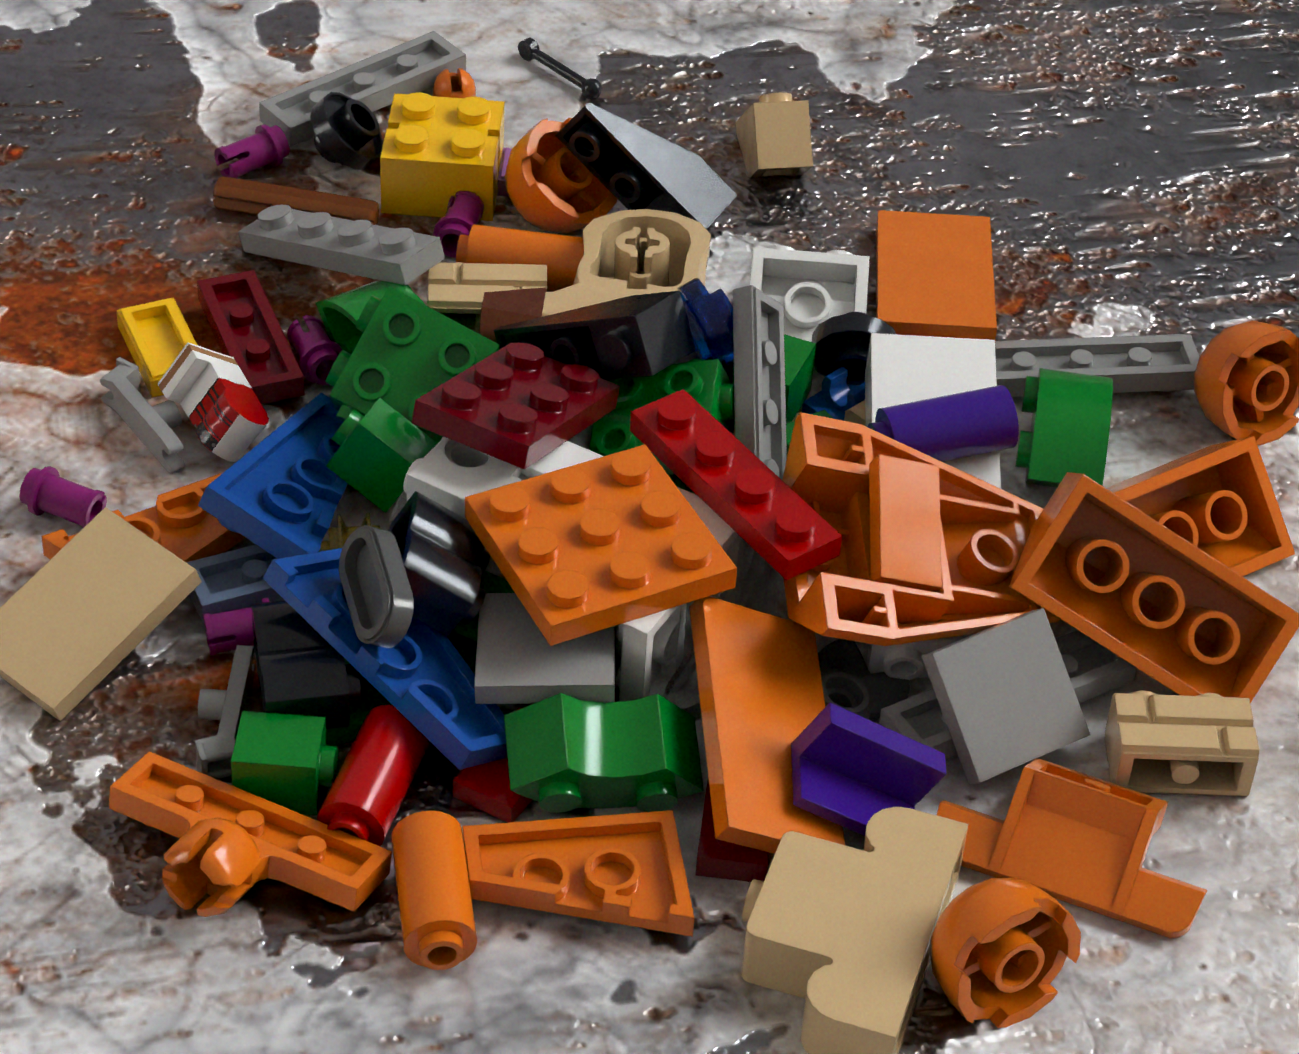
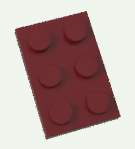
M510 343L416 399L411 423L525 470L614 410L617 404L620 385L599 378V374L590 367L577 364L567 365L544 356V352L534 345Z

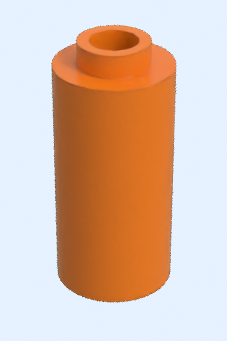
M473 224L469 235L460 234L456 262L547 265V292H554L573 285L578 265L584 255L583 237Z
M421 811L399 821L391 834L404 952L417 965L433 970H446L466 960L477 946L463 833L460 823L453 816L440 811Z

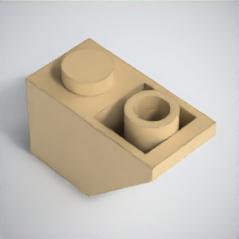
M785 92L763 94L759 96V103H753L735 122L736 135L749 178L804 175L813 167L808 100L792 101V94Z

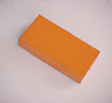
M879 454L869 463L871 581L937 592L942 588L939 466Z

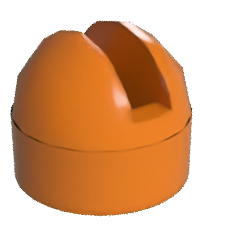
M458 68L457 73H449L448 69H444L436 76L433 85V96L450 98L476 97L474 79L463 68Z

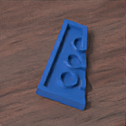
M322 392L212 481L206 487L198 506L216 517L228 530L240 533L278 559L319 552L337 505L348 484L326 467L327 463L340 448L331 439L344 422L336 417L340 407L333 404L331 399Z
M342 548L272 560L263 579L459 770L508 758L503 712L497 704L475 703V674L445 634L412 617L406 635L395 647L386 649L363 643L356 635L339 576V560Z

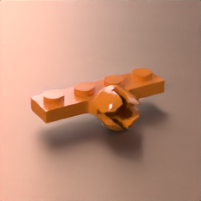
M150 751L110 786L109 809L180 838L163 854L164 860L168 864L162 870V881L169 896L184 910L191 909L206 893L209 894L210 897L197 908L198 916L208 917L225 914L256 882L267 878L282 881L354 912L390 874L392 851L339 829L334 831L328 830L327 824Z

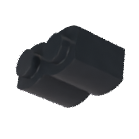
M415 491L392 521L388 531L396 538L413 593L414 610L412 617L449 636L459 622L468 625L479 612L486 596V590L480 587L481 577L489 563L490 554L485 550L484 545L465 518Z
M285 600L251 604L253 643L263 712L325 717L326 729L349 727V705L361 704L362 701L359 672L351 664H345L344 657Z

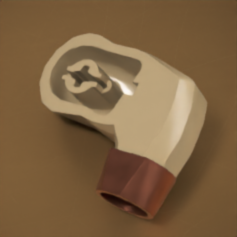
M651 209L621 210L594 218L583 229L584 255L578 265L573 285L554 292H547L546 287L484 292L480 334L497 343L494 330L501 326L623 297L680 291L691 330L700 308H703L711 234L700 222L674 212Z

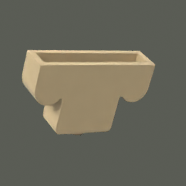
M891 807L875 813L868 821L863 850L794 831L783 834L765 880L753 879L747 891L742 911V921L747 922L741 976L748 983L805 999L801 1042L808 1054H899L931 960L930 938L938 918L951 901L961 871L969 824L911 808Z

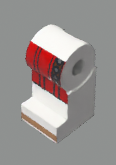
M188 342L158 382V386L166 399L180 403L193 426L197 427L196 434L202 444L212 453L227 461L237 462L241 459L252 441L263 431L269 422L265 409L234 357Z

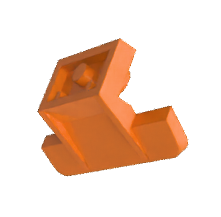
M1039 758L1024 766L1005 821L946 800L941 801L938 807L937 816L969 824L961 866L995 878L1025 880L1055 899L1168 938L1181 937L1190 930L1208 891L1142 868L1151 837L1161 827L1168 805L1167 801Z

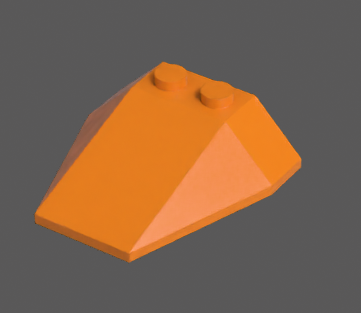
M802 412L799 413L795 419L782 481L842 535L840 556L787 581L784 579L789 619L822 636L880 646H891L976 634L1032 610L1042 608L1009 587L1031 528L1043 511V508L862 424ZM879 454L939 466L942 588L937 592L871 581L869 463ZM1045 610L1049 623H1056L1060 620Z

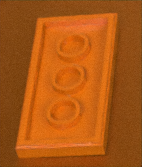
M878 210L876 226V318L883 320L893 327L898 335L989 339L996 341L997 321L990 217Z
M711 596L695 600L689 606L715 839L773 854L776 853L783 834L789 831L845 845L842 826L793 805L791 743L825 708L815 632L797 622Z

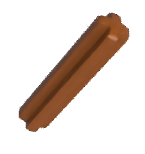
M226 176L218 178L213 191L214 206L219 210L258 216L262 210L268 207L283 204L289 205L291 209L311 213L327 212L332 217L352 221L368 220L373 225H377L379 220V205L374 200Z

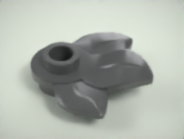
M838 639L826 645L818 652L825 707L829 703H833L866 719H880L882 708L908 698L910 681L889 677L885 672L870 674L855 641Z

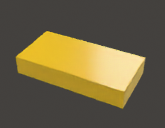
M168 298L116 310L118 328L135 364L139 366V372L151 397L164 395L158 386V382L188 342L197 345L175 299Z

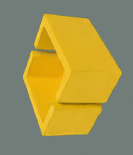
M421 92L410 94L394 93L388 119V128L386 129L380 156L381 213L443 218L448 209L450 197L453 195L456 198L455 195L458 191H470L478 195L484 203V212L480 220L493 221L498 193V175L504 147L505 102L491 101L475 96L450 98L431 96Z

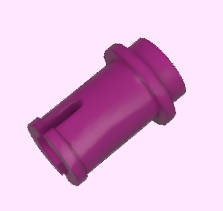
M262 124L256 127L255 134L227 146L216 148L214 157L217 166L235 158L239 159V161L231 163L228 168L220 171L222 176L238 178L268 164L272 167L280 166L283 158L289 155L290 147L280 127L277 125L269 127L266 124Z
M458 191L455 195L456 198L452 195L448 202L445 217L441 218L434 227L433 236L440 237L443 252L446 256L456 258L460 234L469 235L472 225H478L479 220L482 218L484 203L478 195L470 191Z
M308 315L303 316L304 322L309 329V332L306 333L296 319L288 328L287 338L300 357L299 367L303 376L312 383L329 385L326 383V378L343 349L338 343L330 340L325 331V326L319 318Z
M51 466L44 467L42 470L38 468L31 469L22 482L19 494L21 503L27 505L30 513L39 516L46 512L80 525L82 528L100 513L107 503V497L103 491L93 490L59 476L58 470Z
M261 598V603L270 602L269 598ZM251 607L214 614H203L210 656H215L217 653L234 651L237 645L254 646Z

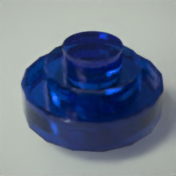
M694 278L678 287L677 289L680 291L697 355L700 359L704 360L710 357L713 360L719 359L723 367L734 361L733 306L723 290L718 289L709 294L698 278Z

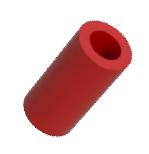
M381 705L370 710L318 813L317 820L327 824L328 830L334 831L339 829L381 846L430 741L393 705Z

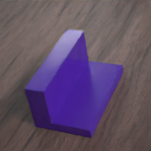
M829 703L791 743L793 805L865 836L868 821L875 813L891 807L915 809V805L947 774L944 753L833 703Z

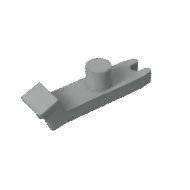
M121 357L117 358L116 367L100 379L101 385L110 389L109 392L102 396V401L119 414L167 471L172 473L185 468L184 461L177 453L184 450L183 444L172 430V428L180 426L182 423L177 405L174 401L167 400L151 406L141 395L139 366Z
M237 645L227 690L201 688L199 693L198 718L220 720L217 735L195 740L197 770L215 779L232 776L231 758L242 711H248L254 681L255 664H252L254 646Z

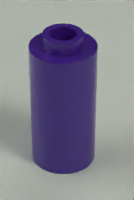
M1004 385L879 408L876 412L875 422L868 424V428L942 462L1014 448L1017 445L1019 436L1015 404L1009 390Z

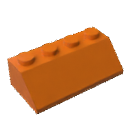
M1254 436L1210 445L1106 488L1242 577L1295 554Z
M1067 472L1031 528L1009 585L1018 593L1177 695L1198 696L1204 693H1216L1223 697L1249 698L1251 703L1299 628L1298 612L1082 473Z

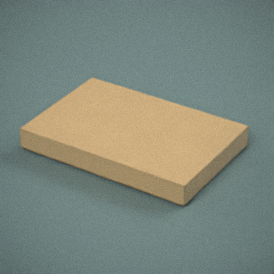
M105 507L0 607V677L61 721L202 582L196 569Z

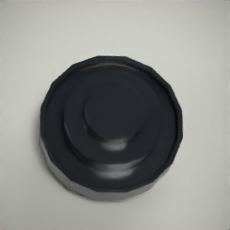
M330 92L312 107L310 119L315 136L314 145L320 155L327 161L337 162L355 170H365L381 156L383 138L379 123L375 115L365 104L340 92Z
M849 312L844 315L831 317L820 323L812 334L811 342L816 343L814 368L819 374L826 377L839 368L844 367L848 370L847 384L859 386L865 382L871 333L896 334L893 327L883 320L862 312Z

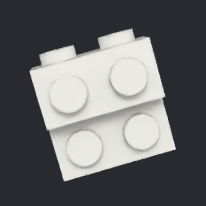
M775 245L768 248L753 247L750 285H753L783 305L784 334L811 342L812 334L817 326L827 319L849 312H862L866 314L870 256L853 255L844 250H831L826 253L798 251L784 245Z

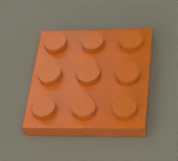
M645 444L465 497L466 520L550 646L736 587L737 567Z

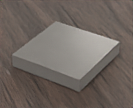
M486 593L484 602L479 610L474 684L475 703L533 704L559 693L584 701L614 702L615 626L550 646L515 593Z
M1044 608L1032 610L922 655L968 784L986 781L1090 735Z

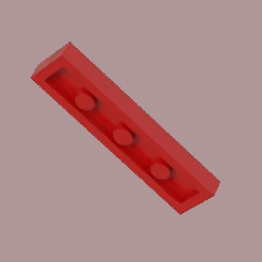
M684 389L631 411L630 432L645 444L654 455L786 581L840 556L842 535Z

